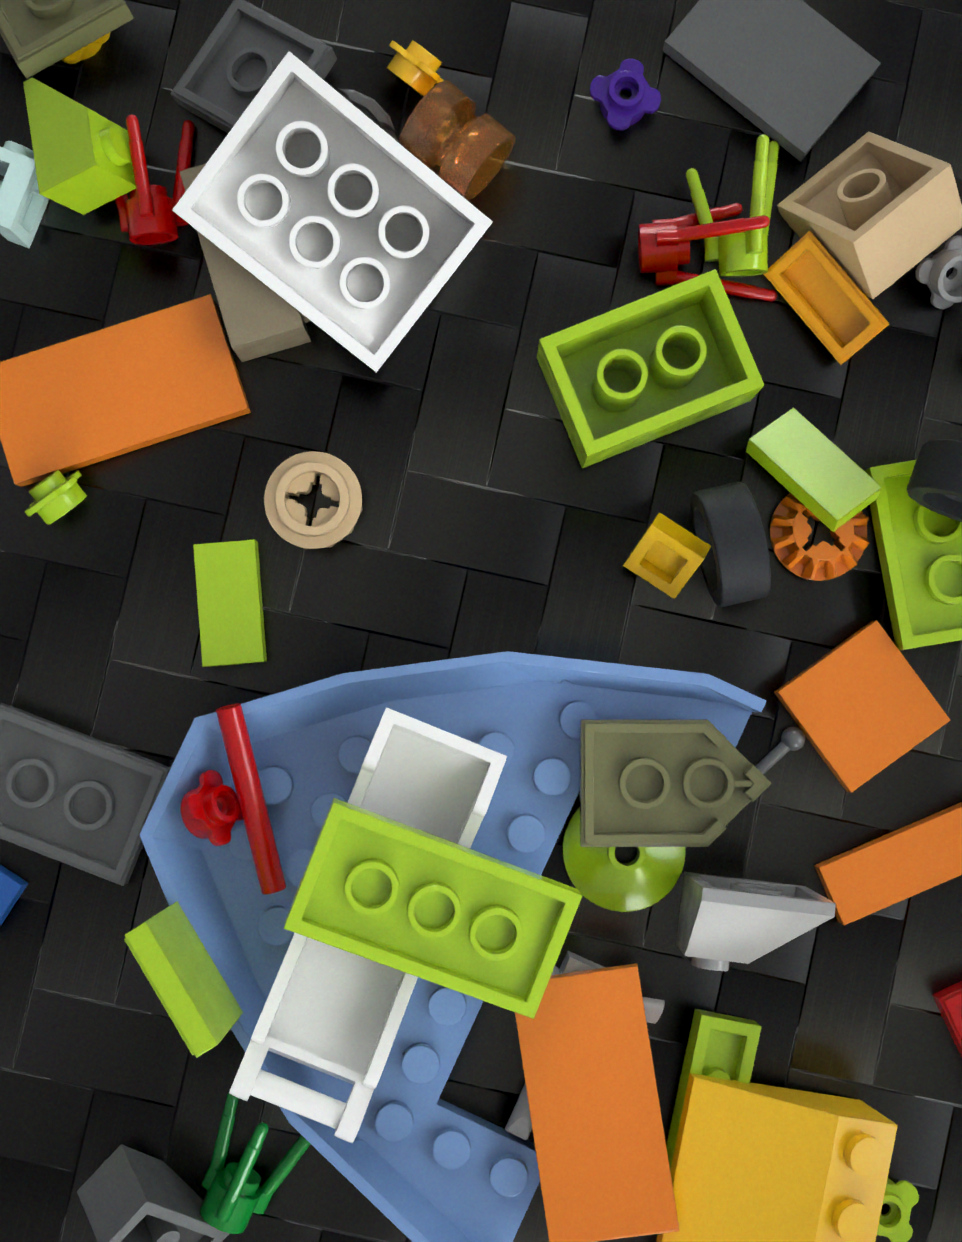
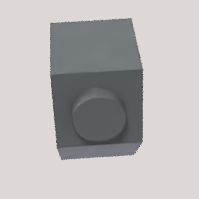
M122 1144L77 1190L97 1242H222L229 1235V1233L220 1231L204 1221L200 1215V1207L204 1200L164 1161Z

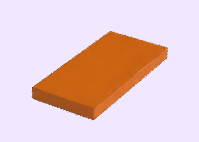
M211 294L0 362V440L13 482L20 487L42 481L57 470L64 474L251 413L216 302Z
M637 963L551 975L534 1019L515 1012L549 1242H597L680 1231Z

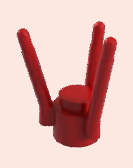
M133 114L128 115L126 125L136 189L129 192L130 199H128L127 193L115 199L119 211L121 231L128 232L129 240L134 244L156 245L175 241L178 238L177 226L188 225L184 219L172 210L185 193L179 171L189 169L191 165L194 123L191 120H185L182 125L173 197L170 198L167 196L166 187L150 185L139 120Z
M733 203L711 208L710 213L713 223L700 225L695 212L676 218L652 220V223L638 224L640 273L655 272L656 286L679 284L699 276L698 274L678 271V265L690 263V241L766 228L770 223V219L768 216L761 215L720 221L724 218L739 215L742 212V205ZM720 279L726 294L773 302L777 298L775 290Z

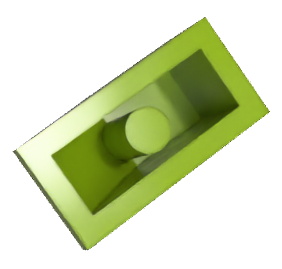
M33 77L23 82L40 195L84 215L136 189L128 142L129 137L126 129Z

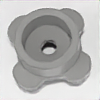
M960 235L949 238L943 250L932 258L923 259L916 269L917 280L928 286L932 293L930 302L939 309H946L954 303L962 302V236ZM954 267L953 272L947 278L946 273L948 269Z

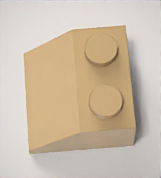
M869 131L777 205L780 215L800 239L808 231H811L862 292L871 299H874L885 289L892 286L896 280L962 228V203L951 164Z

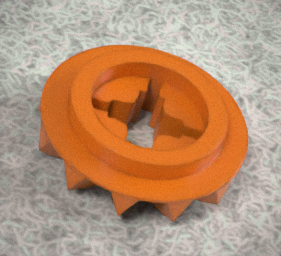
M791 493L783 498L771 519L770 540L777 558L785 568L801 578L823 581L839 577L857 566L860 557L869 544L867 539L868 516L860 511L836 531L832 532L830 530L829 533L835 540L833 542L835 545L831 546L829 543L822 541L804 550L802 547L809 541L807 537L812 532L811 526L807 523V518L811 516L818 522L820 520Z

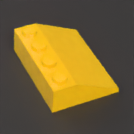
M689 1073L670 1169L680 1231L658 1234L656 1242H875L898 1125L859 1099L757 1083L749 1084L738 1082L737 1080H726Z

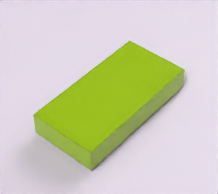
M794 407L749 439L746 452L832 532L836 531L874 502L882 489V486Z
M253 539L194 544L202 667L267 662L258 542Z

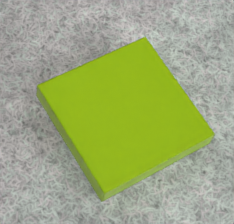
M177 901L126 933L124 940L192 1056L195 1055L197 1058L221 1042L243 1014V1011Z

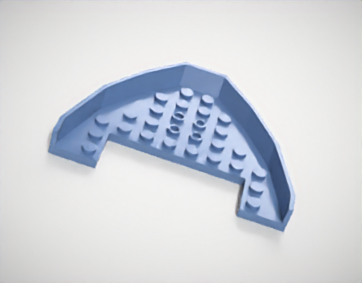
M509 651L342 673L241 704L286 883L284 890L267 895L261 893L243 820L235 822L231 829V841L223 846L213 845L208 838L201 839L194 836L183 823L180 811L182 798L187 792L200 786L199 777L203 772L208 770L217 771L223 779V784L231 787L236 792L216 712L194 718L139 835L168 905L170 906L178 901L243 1011V1014L232 1026L231 1030L246 1052L294 936V932L284 929V922L332 800L336 798L348 803L386 707L507 756L488 810L470 849L541 875L580 791L581 719H707L736 748L751 713L762 712L766 700L705 673ZM419 977L409 999L383 1072L372 1093L353 1143L335 1137L336 1129L282 1107L280 1109L288 1122L412 1242H513L540 1182L535 1143L513 1135L505 1129L439 1098L483 1000ZM271 1051L267 1052L261 1067L262 1070L345 1103L353 1084Z

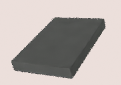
M699 0L665 40L662 49L664 53L771 139L777 141L781 147L800 162L881 64L803 0Z
M0 703V838L124 886L130 880L143 847L139 834L171 767L8 704Z

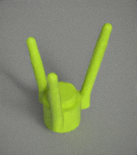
M765 134L760 135L756 141L750 217L765 215L770 219L778 165L779 144L777 141L769 142V137ZM690 168L686 172V178L699 224L713 223L696 169ZM770 223L766 228L705 238V261H719V276L746 277L767 273Z

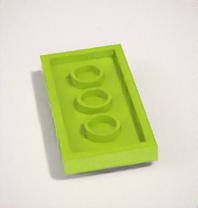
M333 798L285 919L284 929L534 1019L583 895L574 887Z

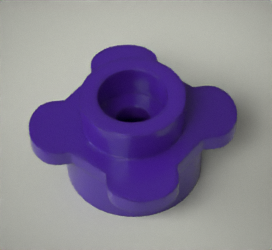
M636 59L623 60L617 71L608 76H596L590 85L591 98L600 102L601 113L607 120L608 125L615 130H625L630 125L637 123L645 113H655L661 103L660 92L649 86L643 76L644 66ZM627 90L631 93V97L623 99L620 96V92Z

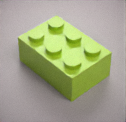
M716 269L539 339L536 358L582 469L750 402L764 387L761 375Z

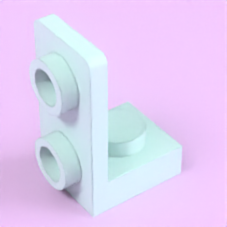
M5 141L4 146L0 147V175L5 176L3 181H0V234L8 241L30 249L49 198L39 194L33 151L21 144Z

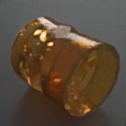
M444 80L433 87L418 103L403 127L399 140L405 149L427 167L439 165V177L466 200H470L477 196L499 172L513 149L516 136L490 114L485 113L476 116V102L451 81Z

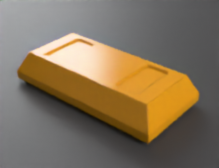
M808 231L768 268V272L764 274L840 365L890 324L811 231Z

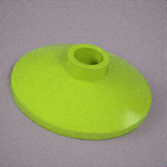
M580 807L569 820L563 838V861L573 885L590 902L611 911H637L659 902L677 883L685 862V847H637V856L630 863H621L616 860V847H581Z

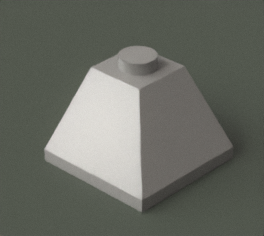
M684 872L676 946L684 956L692 957V966L714 971H728L730 962L749 964L835 917L836 903L806 886Z

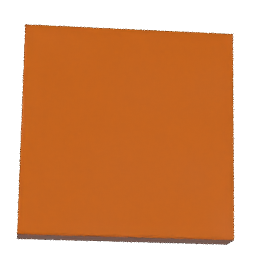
M877 620L865 625L774 692L845 791L850 793L950 721V718Z

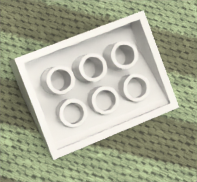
M290 51L282 59L172 210L375 372L383 365L493 222Z

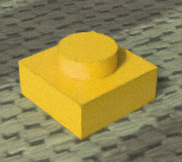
M659 512L623 566L675 599L703 562L711 545Z

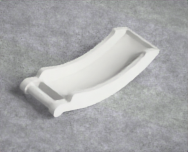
M386 707L348 803L470 849L488 810L507 756ZM294 933L229 1094L248 1101L249 1096L252 1095L336 1129L335 1137L353 1143L372 1093L383 1072L418 977ZM271 1051L353 1084L346 1103L262 1070L261 1067L267 1052Z

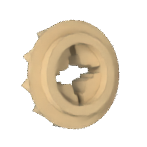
M309 451L299 453L282 462L270 476L264 495L266 515L277 534L293 545L306 550L332 547L335 543L351 534L363 510L361 485L351 468L341 459L324 452ZM317 476H320L319 483L322 486L323 496L331 499L333 503L339 504V507L320 508L316 518L312 520V526H308L310 519L307 517L306 507L298 504L296 500L289 499V496L299 497L300 494H310L312 486L316 485Z

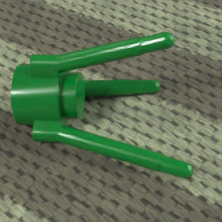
M228 1092L211 1164L202 1182V1186L208 1192L200 1207V1215L210 1226L229 1234H239L244 1232L253 1213L264 1214L273 1193L311 1144L300 1135L264 1184L260 1186L261 1177L252 1168L269 1129L266 1123L261 1122L256 1126L240 1162L228 1163L226 1168H224L239 1100L238 1097L230 1095Z

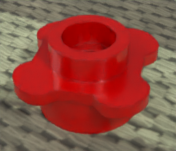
M208 770L200 775V786L190 790L182 798L180 807L181 817L191 834L201 839L208 838L215 846H223L231 841V829L235 822L243 820L236 792L231 787L223 784V779L217 771Z

